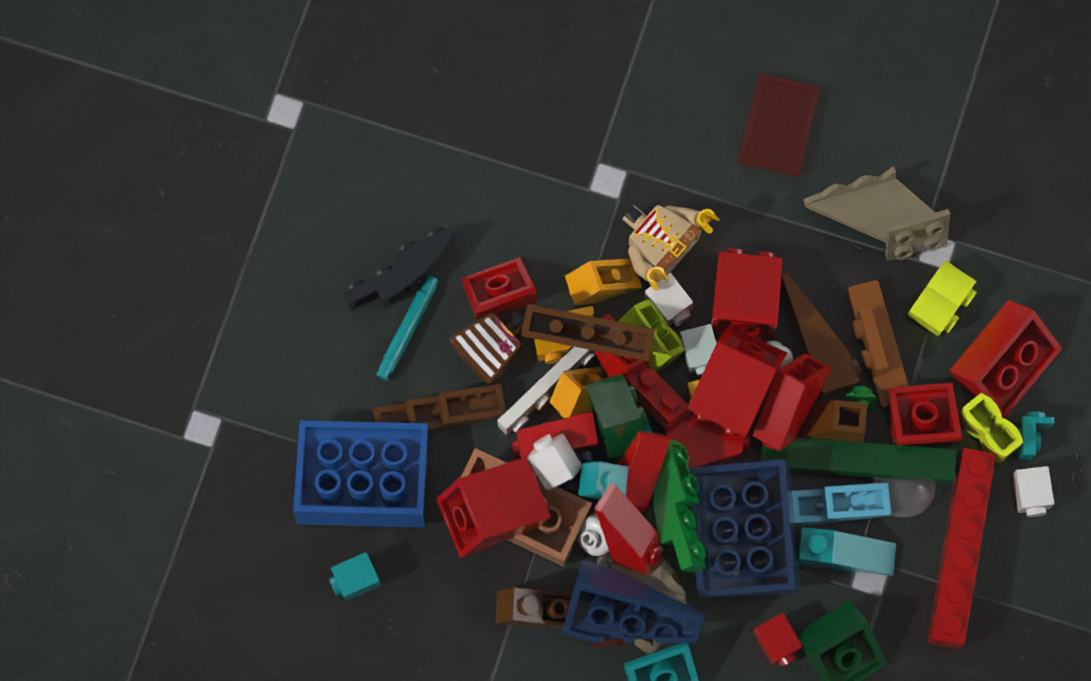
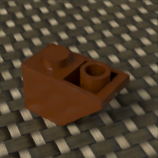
M832 400L814 404L799 430L798 438L863 442L867 403Z

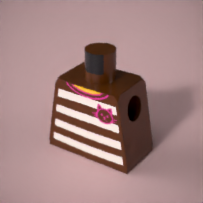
M491 312L449 338L450 346L487 386L495 385L523 350L522 344L516 336L522 332L524 319L519 313L514 312L502 323Z

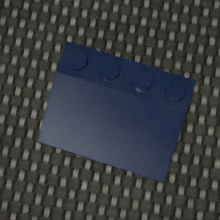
M785 459L689 468L690 474L694 476L698 484L697 497L699 503L691 506V512L696 519V528L694 529L697 539L702 543L706 553L704 558L706 569L696 572L697 597H752L800 593L790 464Z

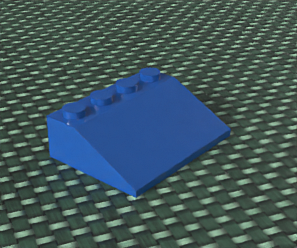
M300 420L293 507L296 523L305 525L425 528L428 424Z

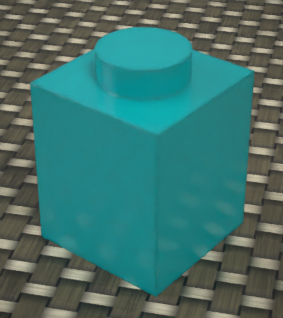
M602 462L582 463L578 496L601 499L610 483L616 485L625 495L628 467Z
M367 552L331 567L334 576L329 578L335 595L342 594L346 601L382 586Z

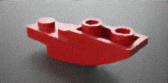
M610 314L602 317V319L616 321ZM594 351L609 377L623 373L627 385H634L638 397L636 406H642L644 411H648L665 429L688 416L690 412L687 409L688 404L648 365L649 361Z

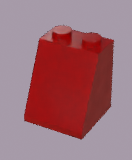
M732 248L726 249L725 252H719L711 319L713 333L723 334L731 325L757 338H774L778 322L782 258H775L776 255L770 252H758L757 255L744 254L743 250Z
M729 325L717 341L687 409L692 411L693 415L702 421H713L723 426V430L731 435L746 437L771 389L777 370L781 368L787 356V352Z
M527 457L458 478L436 498L460 558L538 528L551 518L549 503L542 496L537 484V474L533 467L530 466Z

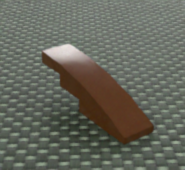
M501 384L441 392L437 396L406 400L402 404L374 407L372 409L374 422L428 424V433L500 418L506 413Z

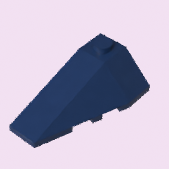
M582 560L562 634L605 643V639H624V643H635L636 639H653L657 643H697L705 614L613 568Z

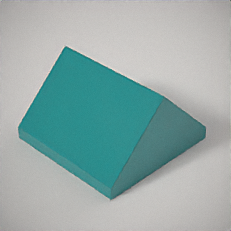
M680 643L624 664L628 681H699L688 643Z

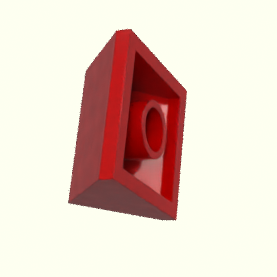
M520 257L461 278L476 321L491 312L498 317L526 307L527 304L537 303L535 287Z
M953 383L888 388L890 435L896 445L962 440Z

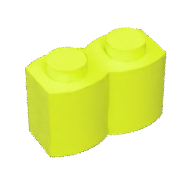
M944 260L907 316L938 337L943 330L949 333L959 319L954 313L960 305L967 307L977 293L972 289L977 281Z
M982 393L966 404L958 414L964 429L970 435L979 439L983 451L996 454L995 462L1002 463L1023 443L1018 429L1010 421L1002 418L996 403Z

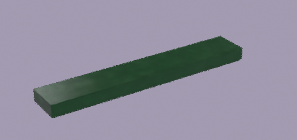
M796 437L794 442L780 451L768 448L762 443L761 461L785 459L790 464L791 471L954 484L957 450Z

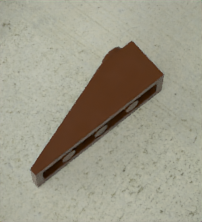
M788 272L781 274V287L804 353L832 367L831 373L819 393L820 399L858 386V378L862 377V373L857 359H851L849 351Z
M527 304L521 336L649 361L655 329Z

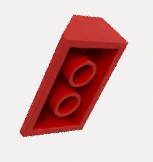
M1008 300L949 371L960 386L973 398L980 393L991 398L998 406L1002 418L1005 419L1060 353L1062 347L1034 310Z

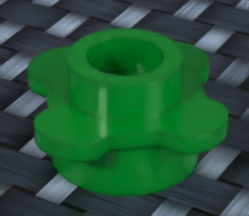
M855 386L847 390L845 400L867 403L868 412L874 410L873 402L877 401V397L870 388Z

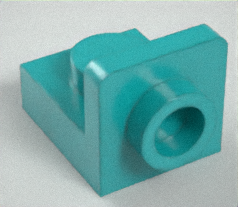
M1028 412L1026 416H1022L1017 422V429L1023 440L1022 445L1017 449L1018 460L1030 461L1036 455V452H1040L1041 434L1036 432V429H1050L1054 425V417H1046L1044 412Z

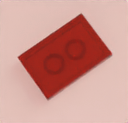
M759 73L738 163L799 177L820 87Z

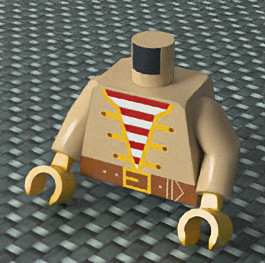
M635 205L632 206L623 217V221L634 229L633 233L629 236L630 246L628 254L635 273L648 281L654 291H658L659 287L656 282L663 279L668 283L667 275L700 239L701 229L698 227H702L707 233H712L713 229L708 223L711 220L719 221L720 219L711 209L698 211L670 205L662 207L657 205L647 216Z

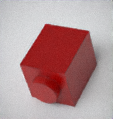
M783 613L754 628L753 634L772 666L780 663L784 667L799 658L797 652L802 649V645Z

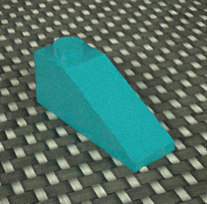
M802 527L798 542V565L893 576L896 543L838 531Z

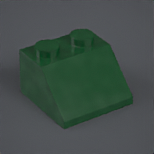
M623 373L586 384L597 437L608 464L615 465L619 463L638 432H644L643 426L648 425L643 407L636 406L638 397L634 385H627Z
M850 600L795 633L802 645V651L820 681H863L887 666L868 621Z

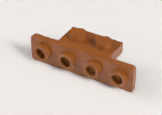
M874 280L850 286L848 294L856 319L853 320L855 335L857 339L861 338L864 350L861 351L863 363L866 369H870L880 406L885 408L889 407L888 388L908 386V382L879 282Z

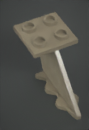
M894 167L876 177L870 175L861 176L849 185H831L822 193L804 199L806 208L885 242V257L887 261L893 259L904 260L914 253L923 250L934 251L947 244L950 222L949 210L946 209L935 213L896 179Z

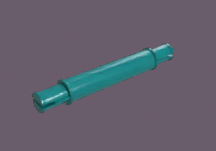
M427 275L420 290L416 292L417 294L383 356L384 359L376 373L381 379L388 381L390 374L396 365L399 364V360L427 306L433 299L432 295L439 283L435 277Z

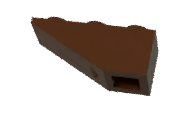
M523 588L497 591L495 624L563 629L572 594Z

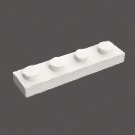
M573 347L497 420L498 427L507 436L512 431L517 433V430H521L529 422L527 416L535 409L540 411L550 402V394L555 390L562 371L576 370L581 364L584 367L588 366L596 358L595 352Z

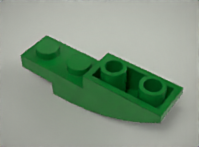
M669 439V445L653 491L656 526L660 543L675 547L681 570L696 573L706 569L704 562L706 557L705 549L697 539L694 529L696 528V519L688 509V507L699 503L697 497L698 484L694 476L690 474L687 464L689 462V454L681 442Z

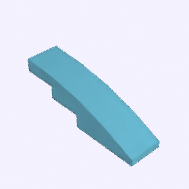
M888 483L828 486L823 489L792 491L795 526L853 521L891 515Z

